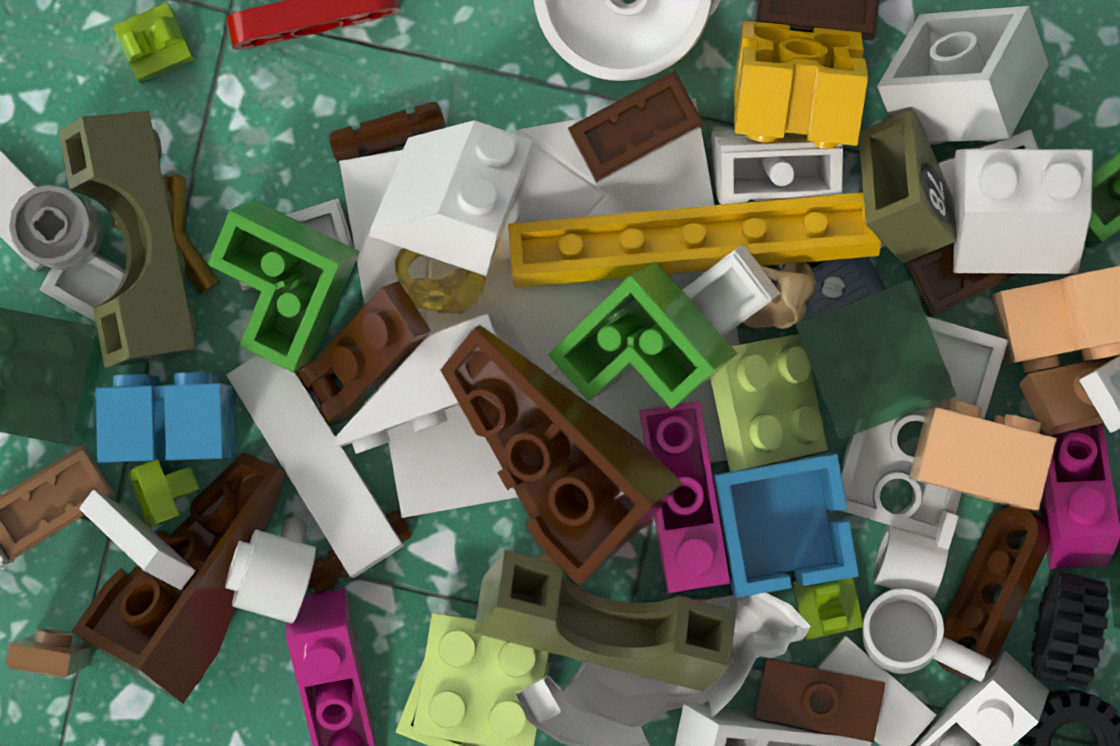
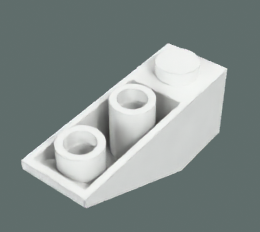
M488 314L430 334L335 437L337 446L342 447L352 443L357 454L390 442L387 430L410 422L413 433L448 421L444 410L459 405L440 369L474 327L481 325L495 335Z
M1004 650L998 655L994 665L985 674L982 682L972 679L911 746H1012L1039 722L1049 690Z

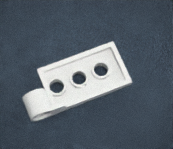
M891 305L886 315L840 468L847 509L840 511L886 524L873 568V584L893 590L912 589L933 600L946 567L949 547L959 518L956 511L962 492L909 479L915 454L902 452L897 442L898 432L904 424L910 421L923 422L927 408L937 407L944 409L946 399L982 407L980 419H985L1008 340ZM928 363L940 364L945 369L948 377L945 390L935 397H924L915 387L917 371ZM896 478L904 479L911 484L913 489L911 503L901 511L894 512L885 509L880 500L881 489L889 480Z

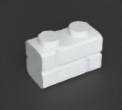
M735 131L711 132V187L720 205L747 203L749 199L759 202L842 194V144H838L836 148L821 149L817 148L814 142L807 141L805 134L785 132L784 138H781L778 142L761 143L747 138L745 134H736Z

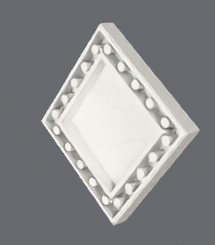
M696 98L691 99L698 112ZM585 118L508 131L531 139L533 142L520 188L487 276L369 236L370 229L403 150L339 161L354 249L360 251L357 258V266L364 305L382 286L399 281L432 332L430 334L488 314L495 335L644 444L639 410L668 405L635 367L628 371L615 385L588 401L548 356L565 337L627 278L514 288L508 224L714 206L701 128L598 183L594 181L567 130L568 127ZM707 271L668 274V276L683 290ZM736 326L723 336L731 346L740 345ZM407 358L396 368V370L407 360ZM396 370L379 386V389L396 372ZM710 379L697 392L680 404L700 401L710 463L726 461L727 456ZM460 405L444 410L448 421L413 433L410 422L387 430L402 518L518 497L514 488L507 490L497 473L503 468L486 438L475 434Z

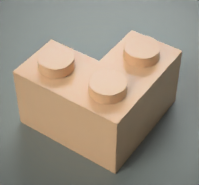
M1120 266L1000 291L991 295L999 337L1008 340L1003 356L1005 364L1022 361L1024 373L1060 366L1058 354L1081 350L1083 361L1120 355Z
M946 399L944 409L937 407L926 409L909 479L962 492L964 495L1007 506L1038 511L1056 438L1039 434L1042 423L1005 414V417L995 415L994 421L991 422L980 419L982 407L951 399Z

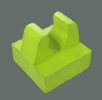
M168 2L113 25L139 83H143L195 60L174 11Z
M158 459L137 466L127 473L149 528L180 516L174 500L199 490L191 467L164 476Z
M853 577L806 586L791 580L797 612L811 626L803 639L809 640L863 628V619Z

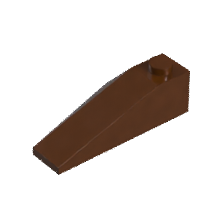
M481 325L473 328L440 369L475 434L486 438L503 468L497 473L507 490L514 488L531 520L526 525L536 543L579 586L585 583L627 543L683 484L638 438Z
M243 452L192 500L190 507L191 515L170 535L163 530L157 533L166 544L196 570L182 590L144 571L139 565L129 574L120 568L104 584L71 632L147 684L184 704L219 653L236 607L232 606L235 591L225 588V584L238 542L250 543L256 529L265 532L287 474L279 467Z

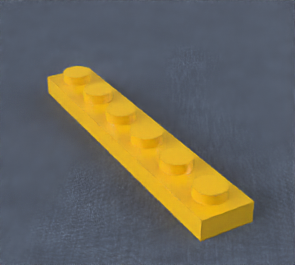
M863 192L508 224L514 288L628 278L631 274L655 261L667 274L708 271L743 244L760 266L879 256L881 240L866 225Z

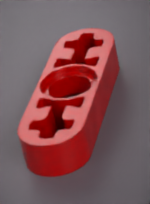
M284 0L235 12L226 17V23L232 48L241 50L383 19L399 13L401 6L399 0Z

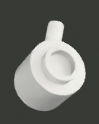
M299 517L287 518L283 523L281 537L256 529L250 543L238 542L225 584V588L235 591L232 601L233 607L291 624L294 622L308 586L316 552L314 546L304 544L307 525L303 519Z
M894 589L885 592L873 601L865 615L862 630L865 650L869 657L886 671L898 674L912 673L922 669L932 659H935L982 682L992 661L943 637L944 625L939 609L930 598L918 591Z

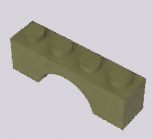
M150 112L82 116L58 131L69 189L94 199L108 210L121 229L127 255L124 276L118 288L106 301L93 308L104 368L166 360L196 349L194 340L197 330L196 318L192 308L187 304L183 284L185 262L181 250L175 244L171 224L173 201L169 191L164 187L159 163L162 153L161 141L158 133L152 127Z
M504 550L482 577L474 633L703 692L731 667L736 610L683 596L651 603H628L605 599L578 588L567 578L565 571L555 562Z

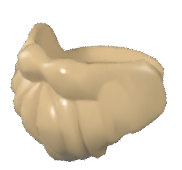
M806 262L786 264L782 271L760 266L769 279L775 281L774 285L781 294L742 323L749 328L756 329L773 326L785 329L803 321L807 310L806 304L813 298L817 285L810 266Z

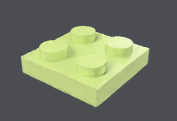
M803 333L732 346L738 354L711 378L729 471L749 469L828 450L811 371V361L808 356Z
M432 612L412 734L483 746H534L537 727L528 722L516 694L545 677L549 652L474 633L476 619Z

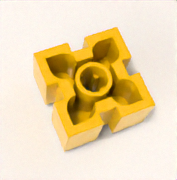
M742 20L733 85L735 133L745 134L747 138L761 143L778 142L781 138H784V133L786 132L805 134L807 141L814 142L815 146L821 149L836 148L838 144L857 146L868 81L866 60L863 58L864 47L861 32L814 27L813 33L791 31L790 25Z

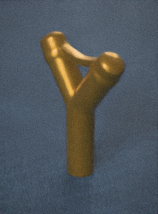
M169 174L164 178V187L169 191L173 201L171 224L175 244L181 250L184 257L185 275L198 294L203 295L217 286L219 281L186 235V179L180 174ZM113 218L114 227L116 229L121 230L116 220Z

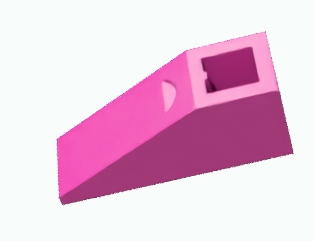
M700 401L678 404L673 409L669 406L639 410L644 445L683 483L654 515L666 594L729 584L730 578Z
M1103 423L1049 435V437L1056 438L1040 502L1041 518L1046 522L1049 529L1050 541L1046 551L1049 569L1109 566L1120 539V524ZM1040 429L1039 434L1044 435L1042 429Z
M346 589L306 595L303 598L294 622L292 624L286 622V641L312 745L377 746L358 640Z

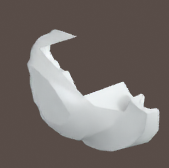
M731 593L699 598L695 600L736 610L731 667L703 692L582 661L562 689L556 685L550 676H545L519 691L516 695L528 722L562 744L569 746H650L641 726L669 710L683 708V704L701 705L708 700L712 717H714L741 688L756 658H774L784 654L788 645L791 642L801 641L811 626L790 604L768 593L738 598Z

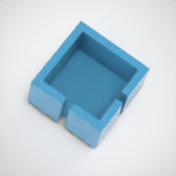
M211 372L175 373V385L160 386L159 376H150V374L113 375V387L96 388L98 462L238 458L236 391L234 387L220 384V375L212 374Z
M825 453L730 472L727 470L712 473L730 583L728 584L729 593L738 598L792 588L790 576L783 573L792 570L795 582L803 586L859 576L850 522L839 518L828 520L826 509L833 511L847 509L838 454Z

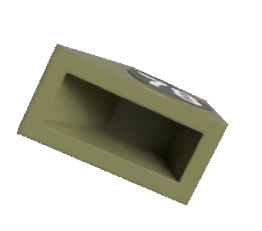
M910 109L860 131L859 147L866 225L902 263L956 242L952 194L915 112Z

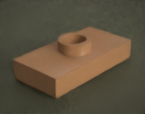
M1118 355L1029 373L1019 383L1038 422L1042 423L1041 429L1045 436L1104 423L1079 380Z
M84 444L0 496V543L11 560L16 559L85 516L79 508L93 489L110 499L117 496Z
M38 628L34 635L9 643L6 665H9L10 669L65 678L90 665L93 647L87 643L72 641L73 634Z

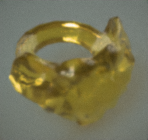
M405 248L399 251L395 258V277L403 288L407 290L410 299L418 308L434 310L439 314H463L477 303L479 296L484 292L488 275L484 276L461 267L439 279H411L408 269L416 259L425 255Z

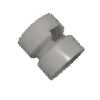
M44 185L32 188L19 198L11 211L9 229L12 241L22 255L35 263L64 271L81 268L94 259L102 246L104 228L101 215L92 203L64 187Z

